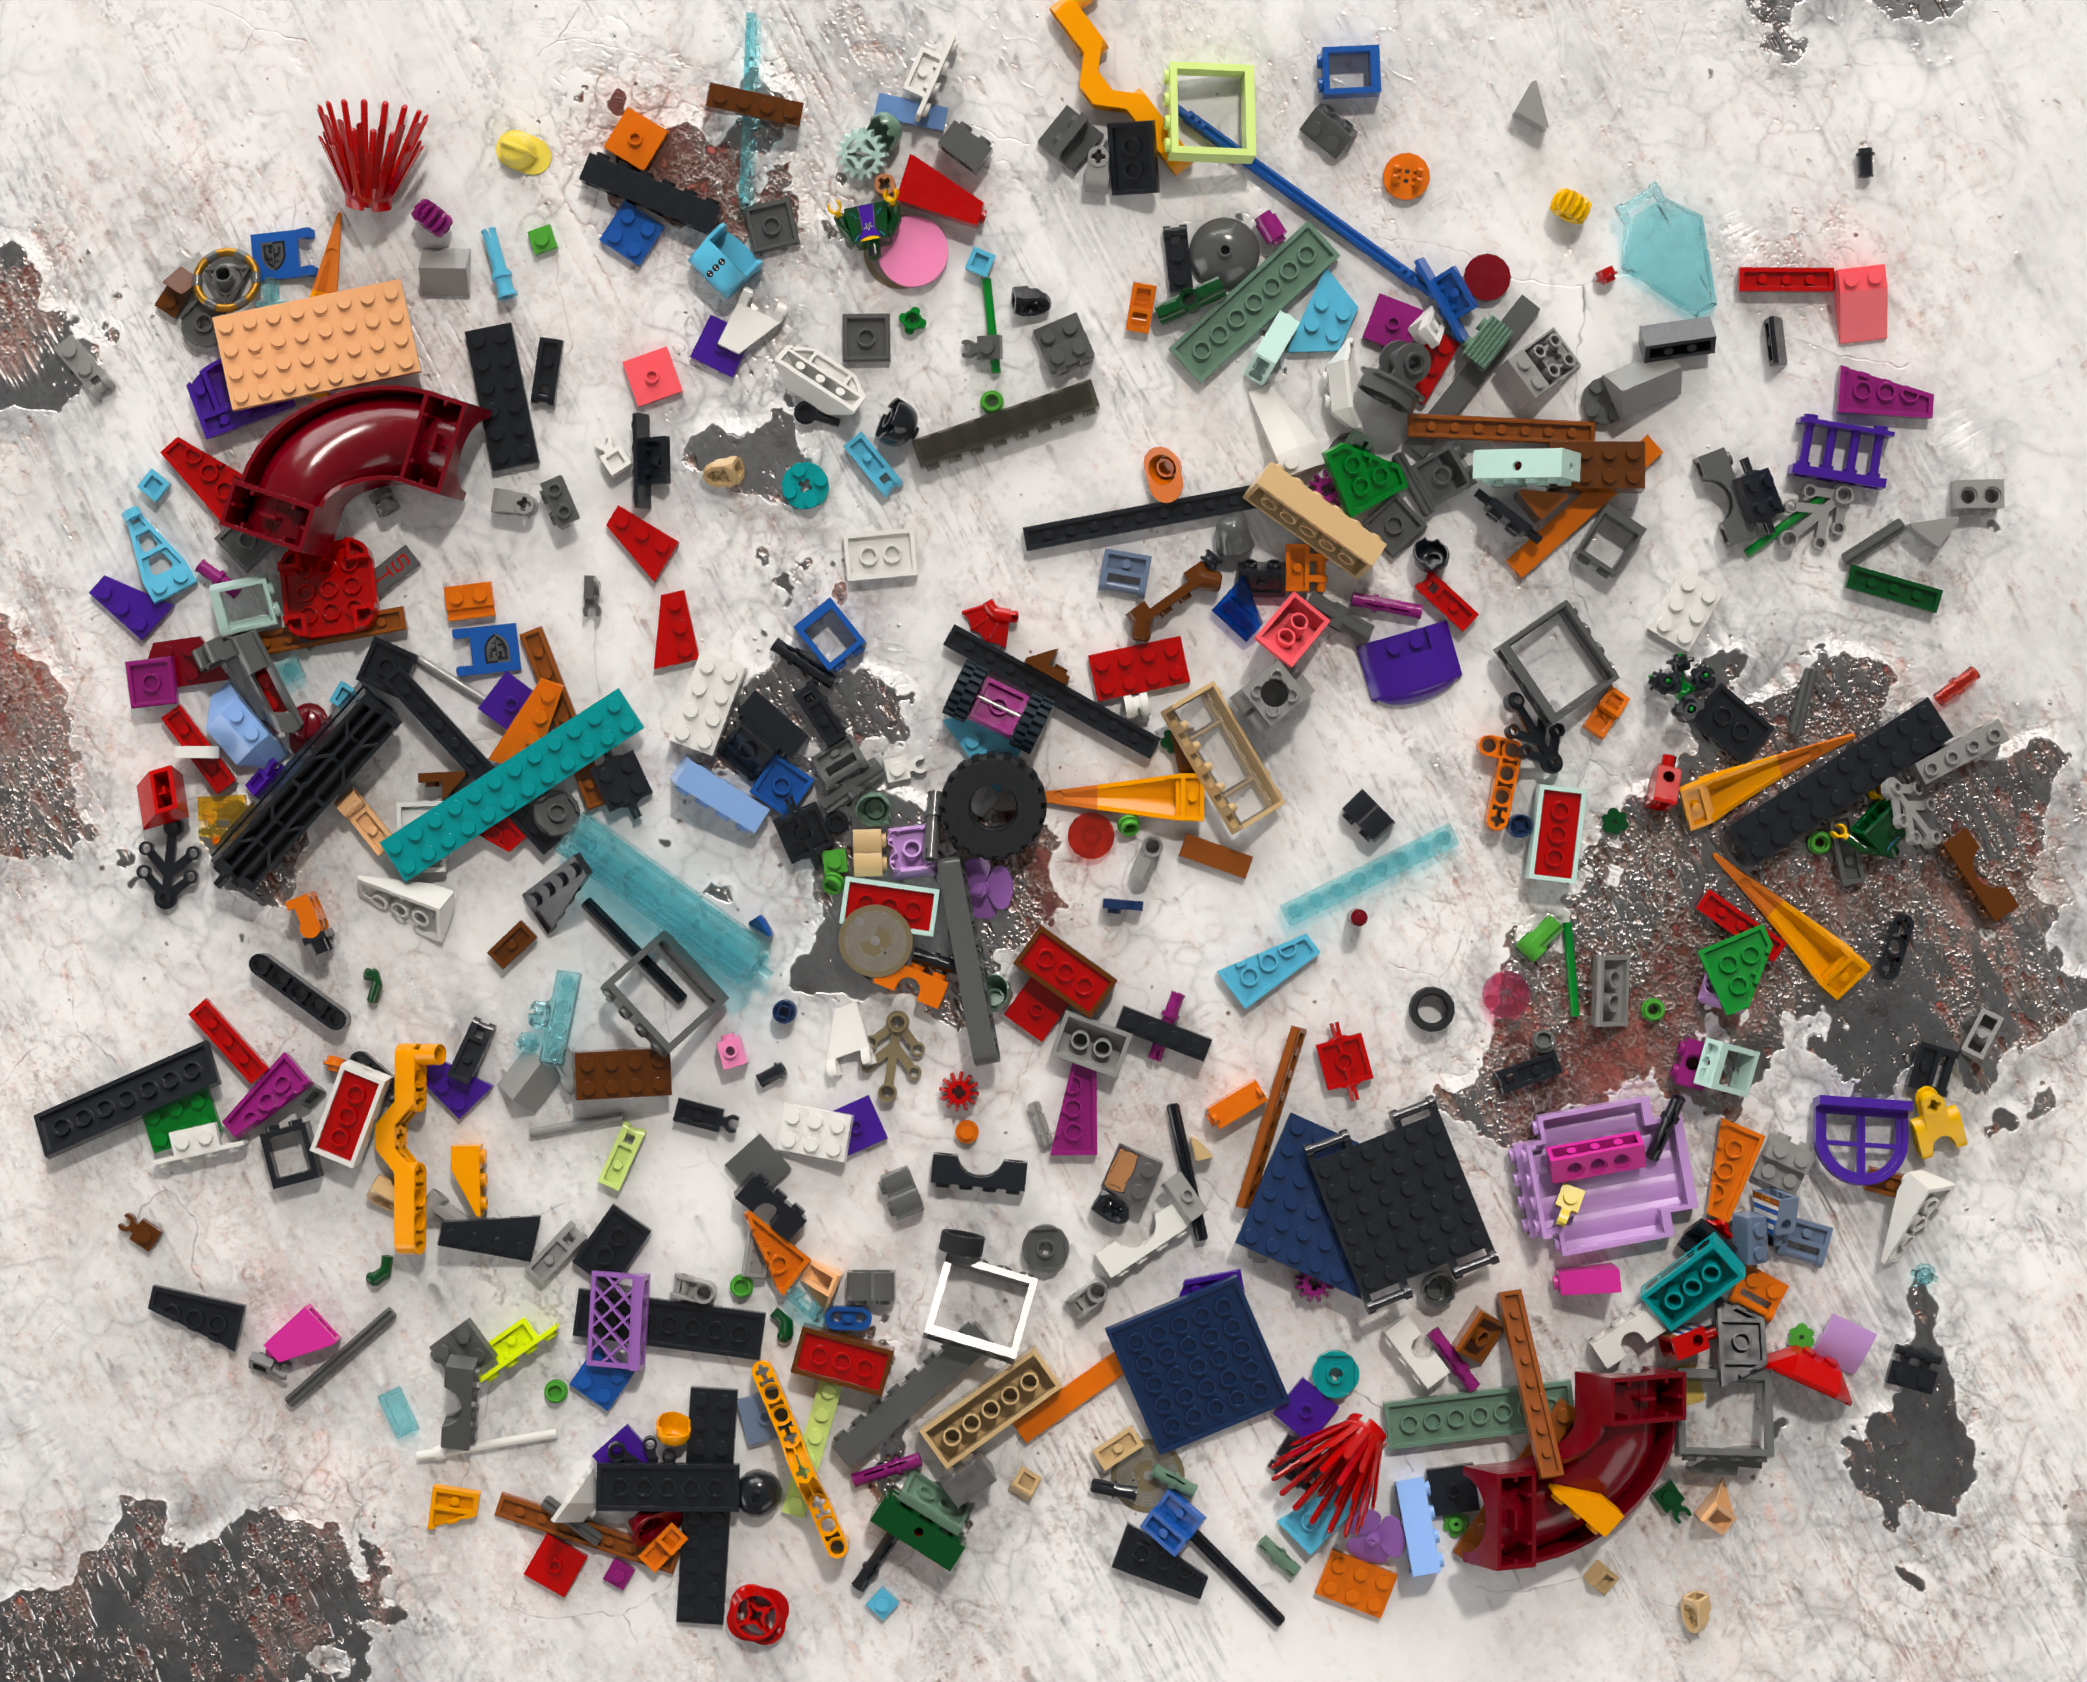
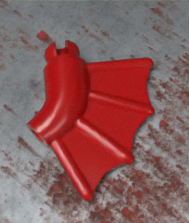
M990 599L983 605L962 611V614L970 622L971 631L978 632L986 642L997 643L1003 648L1007 646L1010 623L1016 624L1019 620L1018 611L999 607L993 599Z

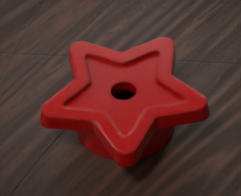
M1706 1219V1222L1726 1239L1733 1237L1728 1232L1729 1226L1725 1221Z

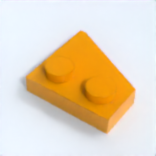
M434 1484L427 1529L432 1530L442 1524L448 1523L449 1525L458 1522L460 1519L476 1517L479 1511L481 1491Z

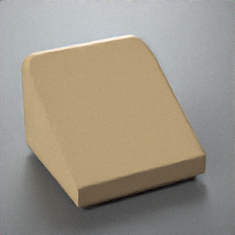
M1194 1135L1190 1137L1195 1160L1200 1161L1213 1157V1154Z
M1021 1466L1008 1491L1024 1501H1029L1042 1478Z
M1596 1560L1583 1575V1578L1604 1596L1620 1579L1600 1560Z

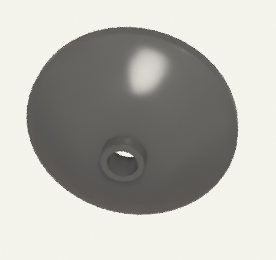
M1226 217L1216 218L1203 224L1195 232L1189 247L1190 263L1196 276L1202 282L1209 281L1218 276L1224 289L1234 288L1257 268L1260 257L1258 240L1253 231L1243 222ZM1228 247L1230 252L1222 254L1221 248Z

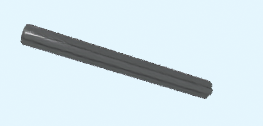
M390 1307L385 1309L286 1396V1403L290 1407L296 1406L397 1316L395 1311Z

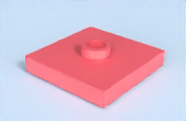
M667 346L622 362L638 407L683 392Z

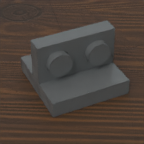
M1066 105L1037 143L1074 173L1086 159L1090 149L1099 143L1104 134L1089 123L1087 115L1083 112L1079 115Z

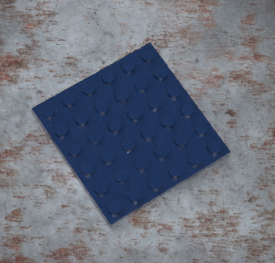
M1290 1112L1234 1243L1362 1300L1302 1149V1145L1307 1143L1311 1145L1338 1133ZM1351 1139L1353 1146L1359 1144V1142ZM1343 1143L1317 1152L1314 1156L1316 1160H1319L1345 1148Z
M1237 1274L1105 1328L1159 1455L1290 1402V1398Z

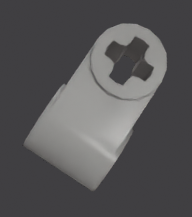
M1094 146L1088 153L1084 192L1108 193L1109 153L1103 146ZM1097 153H1101V157L1105 158L1101 159L1100 163H1096V160L1092 158L1096 157Z
M494 488L491 512L526 517L537 513L539 503L533 496L512 490ZM527 501L531 503L530 507H521L522 503Z
M675 1272L674 1277L676 1280L673 1292H670V1297L700 1304H707L716 1297L717 1287L714 1282L689 1274ZM700 1287H708L711 1292L710 1297H702Z
M1094 1278L1084 1287L1070 1295L1064 1303L1070 1305L1080 1321L1107 1298L1108 1284L1102 1278ZM1095 1285H1101L1105 1292L1097 1296L1092 1293L1091 1288Z

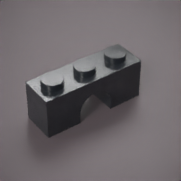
M752 1171L734 1191L735 1199L752 1213L761 1204L769 1203L774 1205L777 1210L769 1221L770 1227L789 1242L807 1222L806 1215L804 1214L806 1211L798 1203H790L787 1200L788 1196L781 1189H773L769 1185L770 1181L763 1174L759 1173L756 1175Z

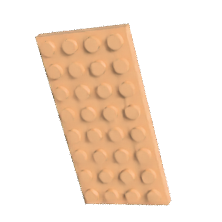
M401 279L212 317L231 406L234 412L422 373Z

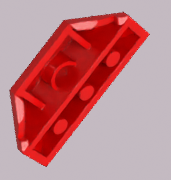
M1798 1345L1767 1354V1366L1764 1368L1851 1407L1853 1402L1838 1361L1830 1356H1825L1824 1358L1818 1355L1812 1348L1808 1346L1802 1348Z

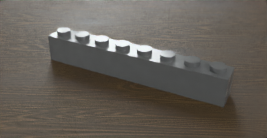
M976 1320L972 1324L967 1322L958 1330L959 1333L994 1343ZM941 1344L942 1350L936 1355L933 1352L922 1361L924 1365L918 1370L913 1368L904 1376L907 1380L900 1386L898 1383L894 1384L887 1391L888 1396L882 1401L880 1398L874 1401L869 1406L870 1411L865 1416L859 1414L851 1422L853 1425L847 1431L844 1429L839 1431L833 1437L835 1441L832 1444V1448L847 1466L851 1468L982 1355Z

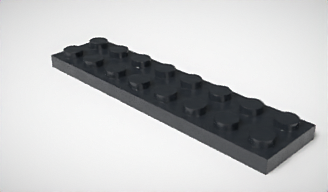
M207 1040L33 1115L45 1157L48 1159L54 1158L221 1085L222 1081L210 1043Z
M579 1288L573 1336L588 1337L591 1289ZM609 1291L606 1294L614 1305L623 1298L618 1292ZM649 1297L647 1345L760 1360L767 1312ZM603 1298L596 1304V1309L602 1316L610 1309ZM625 1300L616 1307L624 1317L628 1316L631 1312V1307ZM613 1311L604 1318L612 1328L621 1322ZM602 1322L595 1326V1333L600 1339L609 1333ZM624 1324L615 1331L623 1342L629 1337V1330ZM612 1334L606 1339L610 1341H617L612 1336Z

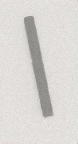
M420 655L417 664L478 702L482 703L487 695L424 656Z
M620 1112L529 1129V1134L533 1138L623 1122L624 1117L623 1113Z

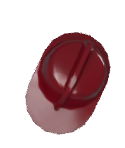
M304 703L297 707L304 721V726L299 731L289 733V744L294 754L328 718L325 710L317 704Z
M639 1511L628 1520V1525L633 1532L631 1536L632 1544L636 1547H642L651 1543L671 1522L679 1528L683 1520L682 1514L680 1512Z

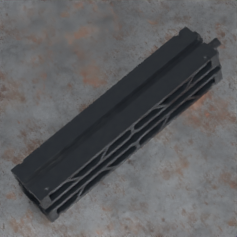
M360 681L354 687L353 692L344 698L315 733L221 836L219 842L214 844L209 850L211 857H213L211 859V862L214 864L213 868L220 874L213 883L221 889L232 877L233 880L231 882L238 889L243 890L245 888L251 893L257 886V883L268 874L392 735V731L400 726L402 721L397 711L383 699L376 696L372 690Z

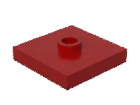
M1030 977L1004 1015L1042 1042L1069 1003Z
M547 1533L523 1575L565 1597L586 1561L588 1554Z

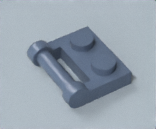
M1105 548L1098 591L1105 592V590L1123 592L1138 595V598L1144 599L1152 556ZM1108 573L1140 579V585L1107 580Z
M1797 1218L1794 1233L1782 1235V1245L1776 1246L1775 1256L1795 1258L1813 1263L1814 1267L1822 1268L1834 1228ZM1788 1240L1818 1248L1815 1255L1787 1247Z

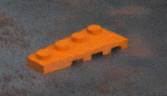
M541 678L488 760L502 764L548 733L564 685Z
M1720 1117L1705 1213L1725 1222H1730L1766 1136Z

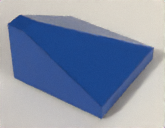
M761 914L748 922L750 926L766 936L774 935L764 915Z

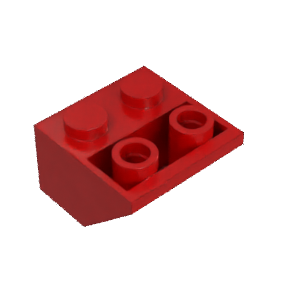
M172 765L149 771L137 785L144 830L189 817L183 774Z

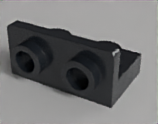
M1254 559L1238 562V597L1285 598V562L1275 559L1268 560L1267 562H1257Z

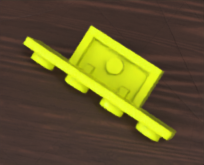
M524 1316L489 1341V1344L498 1354L495 1357L498 1364L481 1375L479 1382L481 1383L486 1379L489 1383L500 1375L498 1370L504 1366L509 1369L519 1362L517 1357L525 1352L526 1355H529L536 1350L539 1341L544 1339L547 1342L558 1334L556 1329L560 1327L559 1323H555L538 1335Z

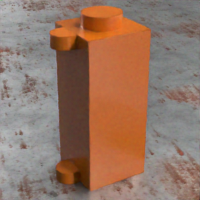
M1254 1078L1206 1107L1209 1111L1206 1117L1212 1127L1217 1125L1220 1130L1265 1103L1268 1099Z

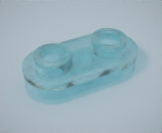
M797 1285L790 1287L784 1296L811 1320L819 1323L825 1317L823 1314L824 1308L818 1302L813 1300L811 1303L805 1298L806 1293Z

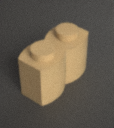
M882 828L853 829L854 877L883 876V871H887V857H882V847H887L886 833H882Z

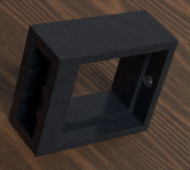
M302 1118L288 1121L289 1126L280 1128L279 1124L265 1127L266 1132L259 1134L273 1189L319 1178L324 1175L319 1154L309 1151L314 1139L310 1121L303 1122ZM301 1130L311 1169L280 1177L270 1137Z

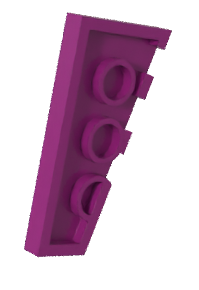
M1839 366L1836 413L1919 419L1933 418L1934 394L1906 385L1903 386L1884 378L1881 379L1869 373L1856 371L1847 366Z
M284 1052L222 1123L234 1137L240 1139L315 1083L292 1056Z
M1072 1063L1050 1155H1097V1071Z

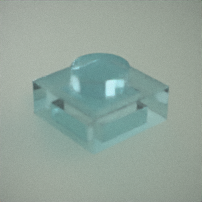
M297 655L290 656L274 664L285 686L306 677Z

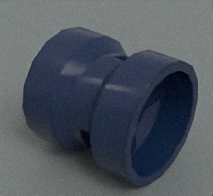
M1515 814L1509 818L1506 829L1511 836L1523 838L1531 833L1533 824L1528 816Z
M783 999L774 1005L772 1014L777 1022L786 1024L795 1019L798 1010L793 1001Z

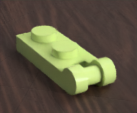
M624 1121L597 1181L617 1191L621 1189L647 1131L641 1127L637 1129L631 1126L632 1123ZM626 1135L635 1138L632 1144L624 1141Z

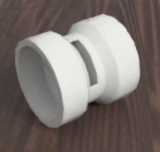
M1147 692L1139 693L1135 697L1131 695L1123 696L1127 719L1135 718L1139 714L1143 716L1151 715Z

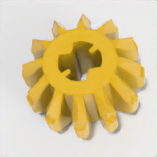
M1561 188L1553 196L1550 210L1554 215L1566 222L1583 224L1591 211L1592 204L1587 197L1582 196V194L1577 193L1575 190Z

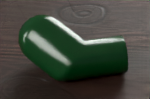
M366 968L363 973V979L369 980L371 984L367 1001L378 1003L383 987L380 973L376 968Z
M382 1255L380 1268L374 1272L367 1273L366 1282L372 1286H379L389 1279L392 1273L394 1256Z
M777 1307L770 1316L779 1323L777 1339L781 1343H787L794 1335L793 1320Z

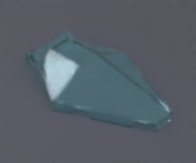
M1654 181L1648 185L1649 188L1628 202L1620 203L1614 207L1624 224L1621 269L1636 279L1639 278L1649 285L1652 290L1697 318L1717 305L1703 216L1666 198L1658 183ZM1654 196L1657 202L1633 218H1630L1628 212Z

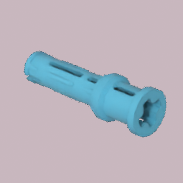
M489 227V232L483 229L481 234L483 235L493 270L491 279L496 284L498 291L497 300H509L516 297L518 293L513 288L511 281L512 272L506 268L496 228Z

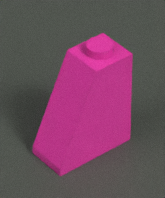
M1612 1262L1555 1269L1556 1275L1552 1276L1554 1290L1558 1289L1560 1295L1622 1292L1619 1268Z
M309 1303L263 1346L266 1348L265 1352L270 1358L282 1362L334 1345L341 1337Z

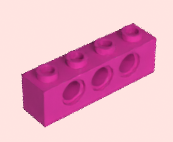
M1639 1131L1545 1147L1547 1168L1553 1184L1646 1167L1645 1147Z

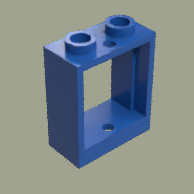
M1379 44L1322 47L1321 54H1317V69H1321L1322 78H1318V93L1322 92V99L1380 96ZM1368 54L1369 87L1330 88L1329 56Z
M828 598L793 626L829 672L841 670L847 664L845 660L851 655L855 658L865 650L863 645L867 643L831 598ZM833 610L857 641L833 661L829 662L807 635L806 631Z

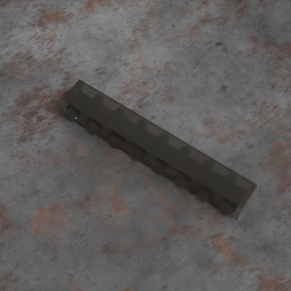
M1089 379L912 440V444L921 470L926 469L929 472L940 468V463L949 461V464L963 460V455L971 453V456L982 454L985 452L984 448L992 445L996 449L1007 445V440L1016 438V441L1030 437V432L1036 430L1039 433L1052 429L1051 425L1060 422L1061 426L1072 423L1074 422V417L1083 415V418L1097 414L1096 410L1100 409V404L1092 381Z

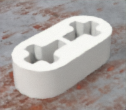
M174 746V758H219V746Z

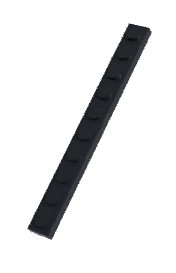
M1248 485L1178 498L1171 503L1157 502L1023 527L1026 549L1027 551L1257 508L1242 498L1250 486Z
M955 624L943 643L949 649L989 669V671L1031 694L1033 691H1036L1055 700L1054 707L1148 759L1151 758L1161 740L1160 737Z
M401 664L382 680L474 781L495 768L490 760ZM529 803L508 816L543 855L562 839L561 837L548 836L539 830L533 819V807Z

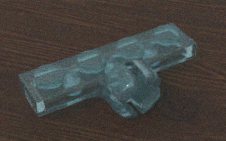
M557 970L551 999L549 1001L536 1000L531 1003L529 1010H534V1014L528 1013V1023L533 1029L544 1030L539 1056L540 1063L564 1066L582 978L580 972Z

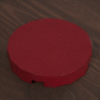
M1487 253L1476 256L1468 263L1463 279L1474 298L1489 302L1498 299L1506 292L1510 285L1511 274L1508 265L1503 259L1497 255Z

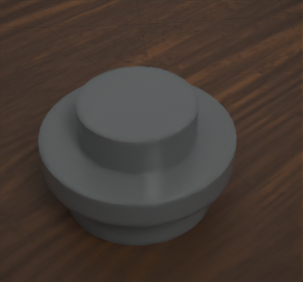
M1541 1030L1533 1036L1532 1045L1539 1053H1549L1556 1046V1038L1550 1031Z

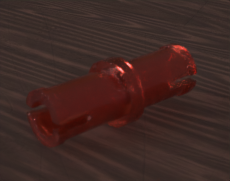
M1973 666L1968 667L1967 670L1956 678L1952 677L1949 679L1947 685L1934 693V699L1939 705L1944 706L1945 703L1957 694L1961 695L1964 693L1966 687L1980 678V674Z

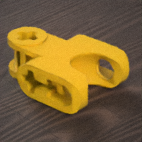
M1924 1086L1920 1088L1915 1094V1103L1919 1116L1909 1119L1914 1146L1919 1156L1923 1160L1933 1157L1934 1142L1941 1136H1949L1950 1141L1957 1148L1966 1146L1968 1144L1962 1118L1956 1105L1953 1104L1946 1107L1944 1098L1933 1087Z

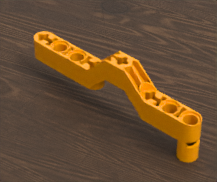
M1059 0L1049 10L1083 55L1079 90L1092 108L1126 113L1132 121L1155 120L1157 155L1174 176H1177L1194 162L1168 161L1167 152L1163 148L1164 139L1167 138V130L1163 129V117L1140 88L1134 93L1112 90L1099 73L1101 54L1107 51L1109 47L1082 11L1094 0ZM1179 139V146H1184Z
M400 1043L396 1046L394 1103L375 1124V1149L394 1172V1247L398 1254L421 1255L426 1248V1167L422 1162H418L407 1148V1124L417 1112H422L426 1107L427 1065H442L445 1062L446 1049L443 1044L424 1043L421 1045L419 1043Z
M759 1360L752 1367V1376L780 1439L795 1483L811 1512L828 1554L833 1558H842L848 1551L850 1545L849 1537L845 1534L831 1499L817 1474L802 1431L774 1365L769 1360ZM760 1364L763 1367L768 1366L769 1371L766 1372L768 1380L771 1377L774 1378V1381L768 1382L764 1386L761 1384V1382L765 1381L764 1375L757 1373L760 1369ZM769 1386H775L778 1389L779 1395L777 1398L770 1399L766 1395V1389ZM778 1408L786 1409L788 1412L786 1420L780 1421L776 1418L775 1412ZM792 1421L793 1425H789L791 1433L796 1432L797 1434L794 1438L795 1442L785 1439V1436L788 1434L785 1427L781 1430L780 1426ZM800 1465L810 1469L807 1477H804L803 1474H798ZM817 1496L819 1499L824 1498L825 1500L822 1504L824 1512L827 1509L830 1510V1512L824 1513L820 1517L817 1516V1514L821 1513L820 1507L813 1505ZM826 1518L832 1519L835 1523L834 1529L825 1530L822 1527V1521ZM839 1540L844 1544V1548L837 1550L833 1547L832 1542Z

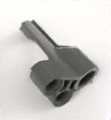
M256 629L238 632L226 637H216L191 652L200 672L203 673L226 663L260 720L269 721L272 728L280 732L294 733L303 729L304 721ZM263 668L267 669L288 711L273 712L255 677V672Z

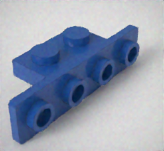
M1424 257L1415 260V271L1419 278L1424 279L1428 286L1427 292L1429 296L1436 300L1440 307L1438 308L1439 314L1444 320L1448 321L1451 327V335L1456 341L1464 343L1469 335L1459 318L1479 306L1456 265L1435 277Z

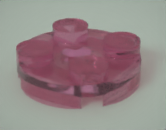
M1495 972L1486 980L1483 986V1004L1492 1014L1498 1017L1511 1018L1522 1013L1529 1004L1530 990L1528 984L1521 975L1515 972ZM1510 988L1509 993L1513 994L1512 998H1507L1506 1001H1503L1500 991Z

